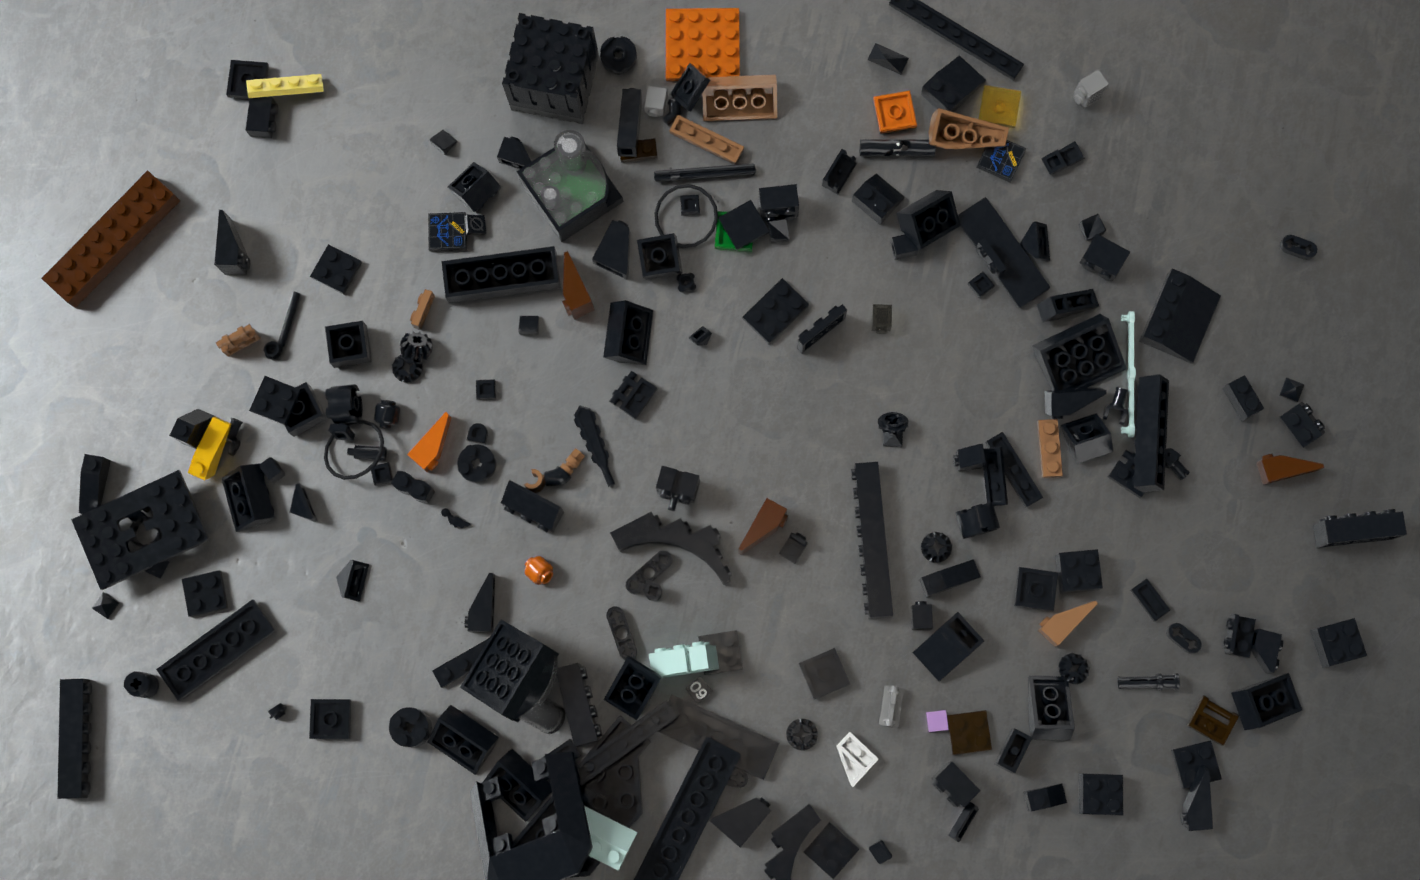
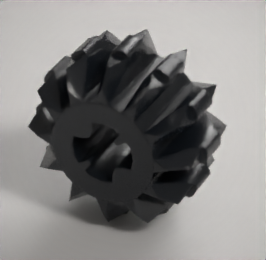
M414 331L410 334L405 333V336L400 341L401 354L405 355V359H412V362L414 360L419 362L422 359L427 360L432 353V339L428 338L427 334L422 335L420 331L418 333Z

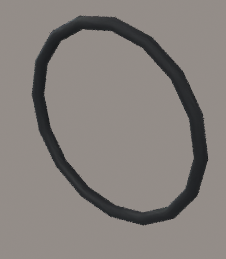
M692 184L676 185L667 190L658 200L654 212L655 226L660 235H664L659 225L658 212L661 202L669 193L681 188H692L701 191L709 198L714 209L712 228L703 239L696 243H678L680 248L696 247L707 241L715 231L718 221L717 205L712 196L702 187Z
M366 420L346 424L349 426L353 424H366L372 426L378 432L380 450L375 461L365 471L356 475L344 476L336 473L330 467L328 461L329 446L334 439V436L331 435L325 446L324 461L326 468L333 476L344 480L357 479L371 471L380 460L384 449L382 431L374 423Z

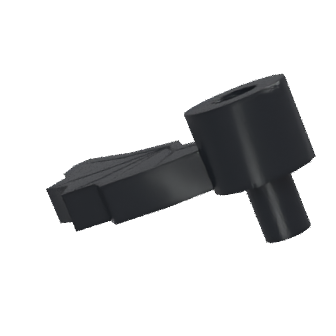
M448 508L442 509V516H448L450 525H454L455 528L460 527L463 529L464 526L468 527L471 525V523L462 520L458 516L454 517Z

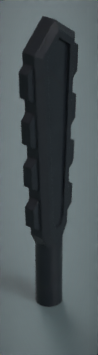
M579 405L574 414V422L581 429L580 435L587 442L585 446L588 452L592 453L591 459L593 463L601 468L608 487L614 486L615 482L608 467L609 454L603 448L605 442L599 436L601 431L599 425L595 424L597 420L595 413L590 408Z

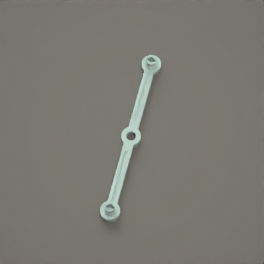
M1129 311L1127 315H1121V321H1127L1128 426L1121 427V433H1127L1128 437H1134V381L1136 377V369L1134 367L1135 313L1134 311Z

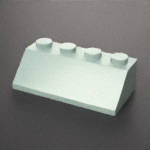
M585 806L593 846L589 856L616 870H620L638 832Z

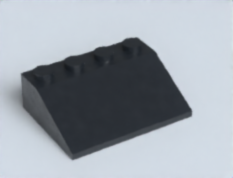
M1172 268L1164 280L1139 342L1193 364L1221 295L1193 277Z
M1098 314L1032 345L1037 361L1052 390L1088 388L1127 369L1110 320L1102 314Z

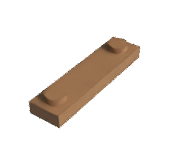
M677 115L669 130L671 134L735 165L744 150V146L680 115Z

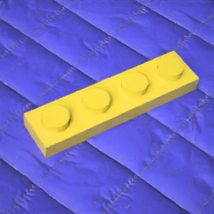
M321 74L246 80L248 98L324 92Z

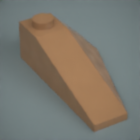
M938 108L931 117L928 131L929 143L932 146L947 150L1003 147L1006 145L1009 128Z

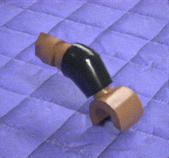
M575 448L566 458L565 464L562 463L560 467L557 466L553 470L546 471L544 475L536 469H531L533 476L538 477V481L535 484L525 483V488L538 493L543 490L545 484L546 486H562L571 479V474L574 472L573 468L576 469L580 465L585 455Z

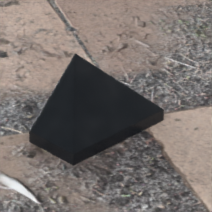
M875 43L868 60L901 75L909 58Z
M1035 221L1032 222L1020 245L1033 257L1043 261H1050L1047 224Z
M300 483L296 484L289 513L313 522L318 521L304 486Z
M350 560L336 576L342 598L360 602L369 564Z

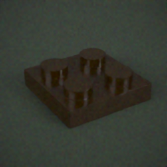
M986 710L947 715L952 755L992 750Z

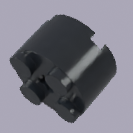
M356 384L332 386L326 389L325 396L328 400L326 416L328 419H332L334 424L360 422L358 417H362L363 405L361 396H357L356 391H359V388Z
M992 502L975 505L971 509L955 512L963 539L1000 528Z
M402 708L389 721L391 738L395 743L403 747L415 748L423 745L428 740L432 731V722L429 716L417 708ZM409 723L414 725L412 732L407 731Z

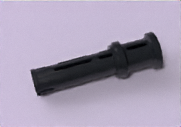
M1158 673L1155 676L1143 677L1118 676L1117 680L1118 689L1156 688L1158 691L1163 689L1179 691L1180 689L1178 673H1174V675Z

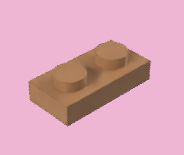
M425 289L424 293L419 295L417 301L419 305L417 310L413 311L410 318L412 326L418 330L422 329L435 298V295L430 290Z

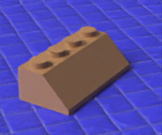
M776 75L708 77L710 82L702 93L703 121L778 118Z

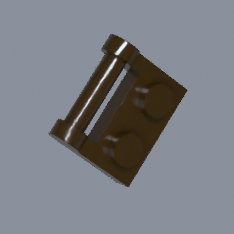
M1203 695L1187 726L1217 744L1224 746L1239 715L1225 710ZM1206 707L1228 720L1227 724L1203 712L1204 708Z

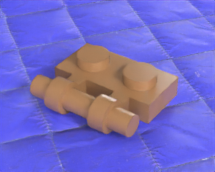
M248 324L245 327L237 328V331L230 335L222 336V339L217 341L216 344L226 356H230L260 340L261 337Z

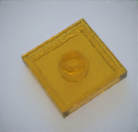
M984 85L979 120L1015 128L1021 91Z

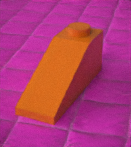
M447 412L441 416L407 454L426 472L435 469L439 463L438 460L441 457L451 421V416Z

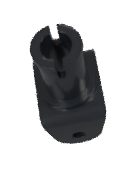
M1116 387L1112 403L1104 408L1103 420H1107L1110 408L1121 411L1119 424H1124L1128 413L1127 409L1123 407L1128 392L1127 389Z
M231 418V427L226 440L232 442L228 454L234 456L241 444L236 436L243 422Z
M1167 448L1165 468H1170L1180 480H1183L1187 477L1186 475H1189L1190 471L1179 461L1181 455L1174 449Z

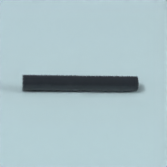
M295 291L293 292L277 343L282 347H285L301 293Z

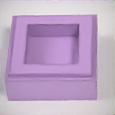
M946 710L926 712L928 732L949 730Z

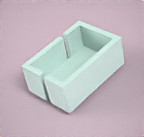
M694 642L692 647L685 644L673 646L674 650L672 648L654 649L655 653L649 654L651 670L661 675L662 678L719 669L716 645H710L709 642Z

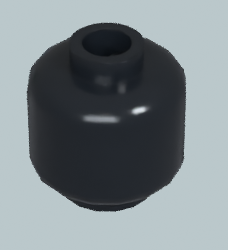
M381 400V403H377L375 406L374 421L380 423L381 428H391V425L398 424L400 407L396 405L395 401Z

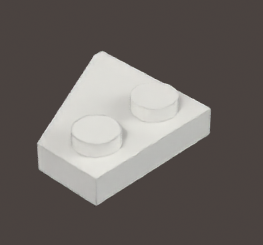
M851 732L836 746L849 783L854 787L878 761V758Z

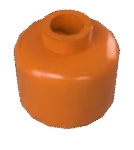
M542 556L531 557L525 563L524 573L533 583L537 585L546 584L553 577V566Z

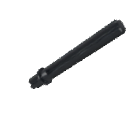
M753 163L672 169L671 167L670 170L654 171V180L656 182L671 181L673 183L674 180L755 174L756 168Z

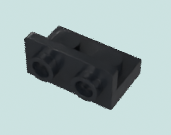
M1238 614L1230 615L1226 622L1228 635L1223 641L1225 654L1250 658L1256 619L1241 617Z

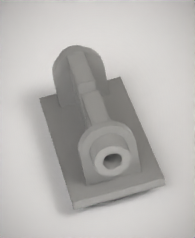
M895 686L884 687L879 725L899 727L904 694L903 688Z

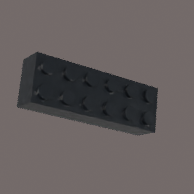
M554 246L441 261L445 298L448 303L561 288L557 252Z

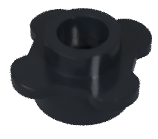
M691 272L677 275L676 280L679 282L678 290L680 292L685 290L694 291L696 289V284H694L695 275Z

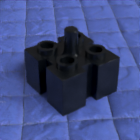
M662 465L656 490L661 498L670 500L668 510L675 511L677 502L689 505L690 502L695 503L700 485V475L682 472Z

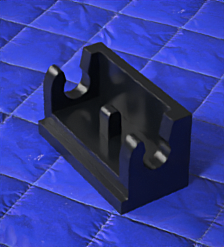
M841 149L823 178L822 186L838 195L857 165L855 156L849 157L846 150Z

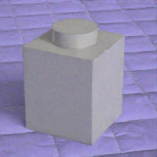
M648 86L645 113L649 116H664L667 101L666 88Z

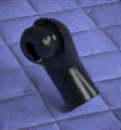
M674 98L668 100L669 113L662 118L667 126L676 119L677 115L681 114V104Z

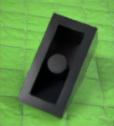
M512 136L510 138H503L497 155L499 163L521 169L532 161L520 139Z
M983 443L956 451V455H953L954 467H958V472L981 469L986 461Z
M1062 783L1023 792L1027 810L1030 812L1067 803Z

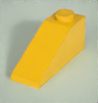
M217 417L212 418L193 455L188 470L189 474L203 480L215 476L231 423Z

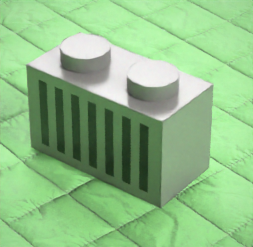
M1099 69L1081 79L1073 93L1074 100L1078 105L1081 104L1083 109L1101 99L1109 85Z

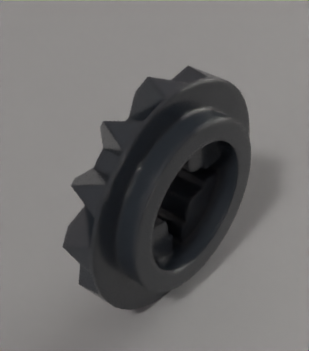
M402 354L395 357L392 364L394 376L399 381L406 383L418 379L423 369L422 362L418 360L412 362V359H405V355ZM404 361H406L409 365L412 364V366L409 368L410 374L405 369L402 370L405 363Z
M889 412L878 418V428L882 429L883 433L889 432L890 435L892 433L899 434L900 431L905 432L908 427V418L901 413Z
M940 532L926 535L921 543L923 556L933 563L945 561L952 551L949 537ZM935 539L938 545L945 546L939 549L938 555L935 549L928 548L935 544Z
M1070 653L1061 658L1058 669L1061 677L1066 682L1080 684L1089 676L1090 667H1088L1087 660L1081 654ZM1072 664L1074 666L1080 665L1077 669L1078 673L1076 671H1071L1069 673V670H1071L1070 668H1072Z
M797 719L788 726L786 737L788 743L793 748L807 750L816 743L818 732L816 726L810 720ZM801 726L804 732L811 733V735L804 737L803 743L800 737L793 736V734L800 732Z

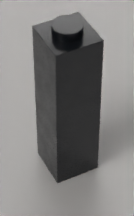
M622 89L617 138L618 156L637 157L642 109L641 89Z

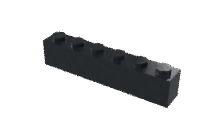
M1158 374L1139 377V384L1137 386V421L1135 423L1137 431L1134 442L1136 451L1133 461L1135 466L1133 484L1136 489L1143 493L1163 491L1165 487L1169 380Z
M60 679L57 799L88 798L91 786L90 782H88V774L91 771V764L88 762L91 752L89 734L92 730L91 723L89 722V714L92 712V704L90 703L92 684L90 679Z

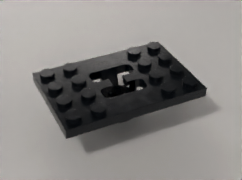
M180 470L71 519L100 590L107 589L210 541ZM150 507L153 512V518L148 517L142 510ZM128 517L133 523L130 529L122 532L119 522ZM142 522L146 531L150 529L158 530L154 541L145 545L139 543L136 538L137 529ZM132 541L142 548L131 553L128 543Z

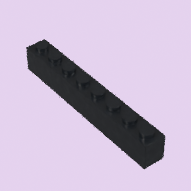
M878 461L855 463L854 469H851V478L856 483V488H853V498L857 499L858 507H855V518H859L860 526H856L857 538L861 537V545H858L859 557H863V564H860L861 576H865V584H862V593L867 597V603H864V613L868 615L869 619L893 617L879 465Z

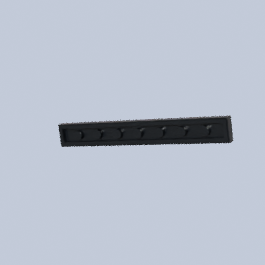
M891 0L889 2V6L1013 81L1024 66V63L920 0Z

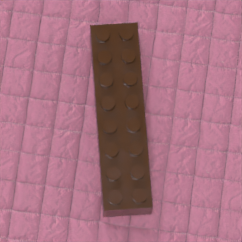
M147 170L41 279L68 304L76 308L180 200Z

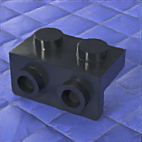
M1301 402L1280 417L1304 448L1325 433L1323 430L1325 426L1312 415L1314 413L1312 408L1307 403Z

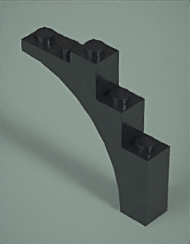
M651 511L610 532L620 552L645 544H666L679 547L705 561L717 574L723 585L730 582L729 577L732 574L727 565H722L720 560L723 557L719 549H714L715 546L720 544L718 539L721 536L717 528L713 529L711 524L690 535L689 532L692 530L687 521L683 522L680 518L660 528L659 526L662 523L658 515L654 516Z
M810 804L806 805L771 833L773 835L771 840L775 846L783 848L782 851L764 864L767 867L764 871L771 880L773 878L776 880H791L794 860L802 842L809 832L821 821Z

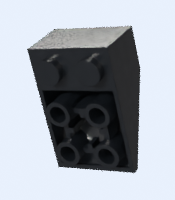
M957 612L912 653L939 682L975 651L984 640L962 615Z

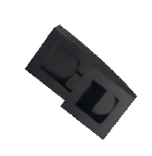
M1076 141L1041 159L1049 174L1052 175L1083 160L1084 156Z

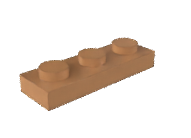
M1058 419L1038 420L1042 478L1062 477Z

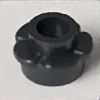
M276 341L268 342L263 349L265 356L268 359L279 358L282 346L278 345Z
M279 703L268 711L270 714L269 718L272 719L274 717L275 720L281 718L286 714L284 710L287 707Z

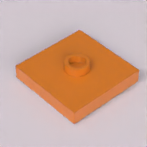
M910 90L873 97L880 134L917 128Z

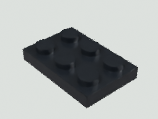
M782 278L742 319L770 344L809 306V303Z
M843 304L839 307L834 306L828 312L829 315L824 319L822 317L813 324L814 327L809 331L806 329L798 336L797 349L801 354L846 319L847 309Z

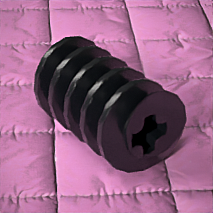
M134 671L126 676L124 688L134 697L150 698L158 692L159 682L150 673Z

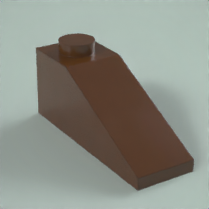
M1273 453L1262 456V460L1257 462L1263 485L1316 472L1324 468L1322 463L1283 455L1273 456Z

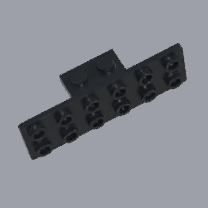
M986 197L958 214L961 228L976 247L978 255L986 261L990 272L995 274L1018 308L1023 307L1050 289L1047 281Z

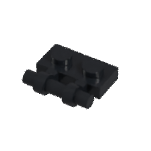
M631 371L628 376L622 379L623 383L620 387L614 390L609 402L616 405L619 400L623 403L619 407L620 410L636 420L657 391V387L642 377L636 383L633 380L637 374ZM629 386L632 387L633 390L630 394L625 396L624 393Z
M1125 450L1122 456L1127 459L1126 464L1119 460L1108 475V478L1141 498L1144 493L1136 489L1133 484L1135 470L1131 466L1134 463L1135 453Z

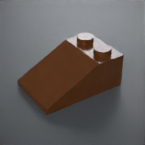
M567 251L564 252L563 296L565 300L562 303L568 316L572 315L575 320L595 311Z
M766 498L738 548V554H745L777 532L779 527L783 528L789 516L787 515V508Z

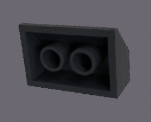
M935 190L896 213L901 231L918 249L928 246L961 226L952 191Z
M626 300L610 302L603 358L621 363L646 365L653 310Z
M260 463L240 465L221 478L236 532L265 524L275 518L274 509L269 498V490L264 480V472L259 467Z
M509 480L501 504L504 506L503 510L512 515L515 512L521 515L520 519L529 524L532 521L538 524L537 528L546 533L548 530L554 532L564 514L563 509L555 503Z
M450 705L438 718L427 742L476 775L492 752L499 737L459 709Z
M513 749L509 750L498 760L484 779V781H487L497 776L502 778L505 797L501 799L525 822L529 820L552 793L551 784L548 781L535 782L533 768Z

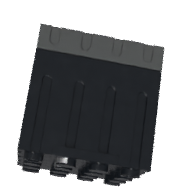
M519 13V23L516 24L513 36L514 42H512L509 52L510 60H507L505 69L506 77H503L502 81L511 110L583 124L588 97L591 93L592 80L596 71V63L599 58L594 28L591 26L582 27L581 24L570 22L566 24L555 19L545 20L544 17L534 15L530 17L524 13Z

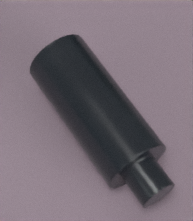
M355 445L354 448L347 449V455L354 456V459L375 460L380 447ZM384 447V449H383V454H382V456H381V458H380L381 461H385V460H386V457H387V448H386V447Z

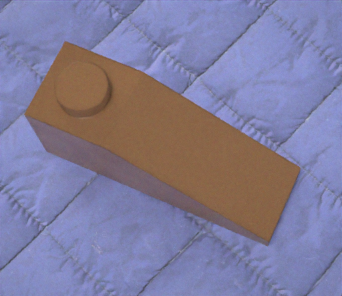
M1092 601L1055 614L1050 618L1046 616L1039 623L1041 628L1038 631L1056 647L1098 603Z

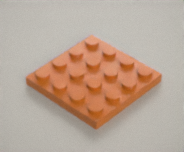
M739 8L666 9V81H679L689 63L696 66L707 77L740 76Z

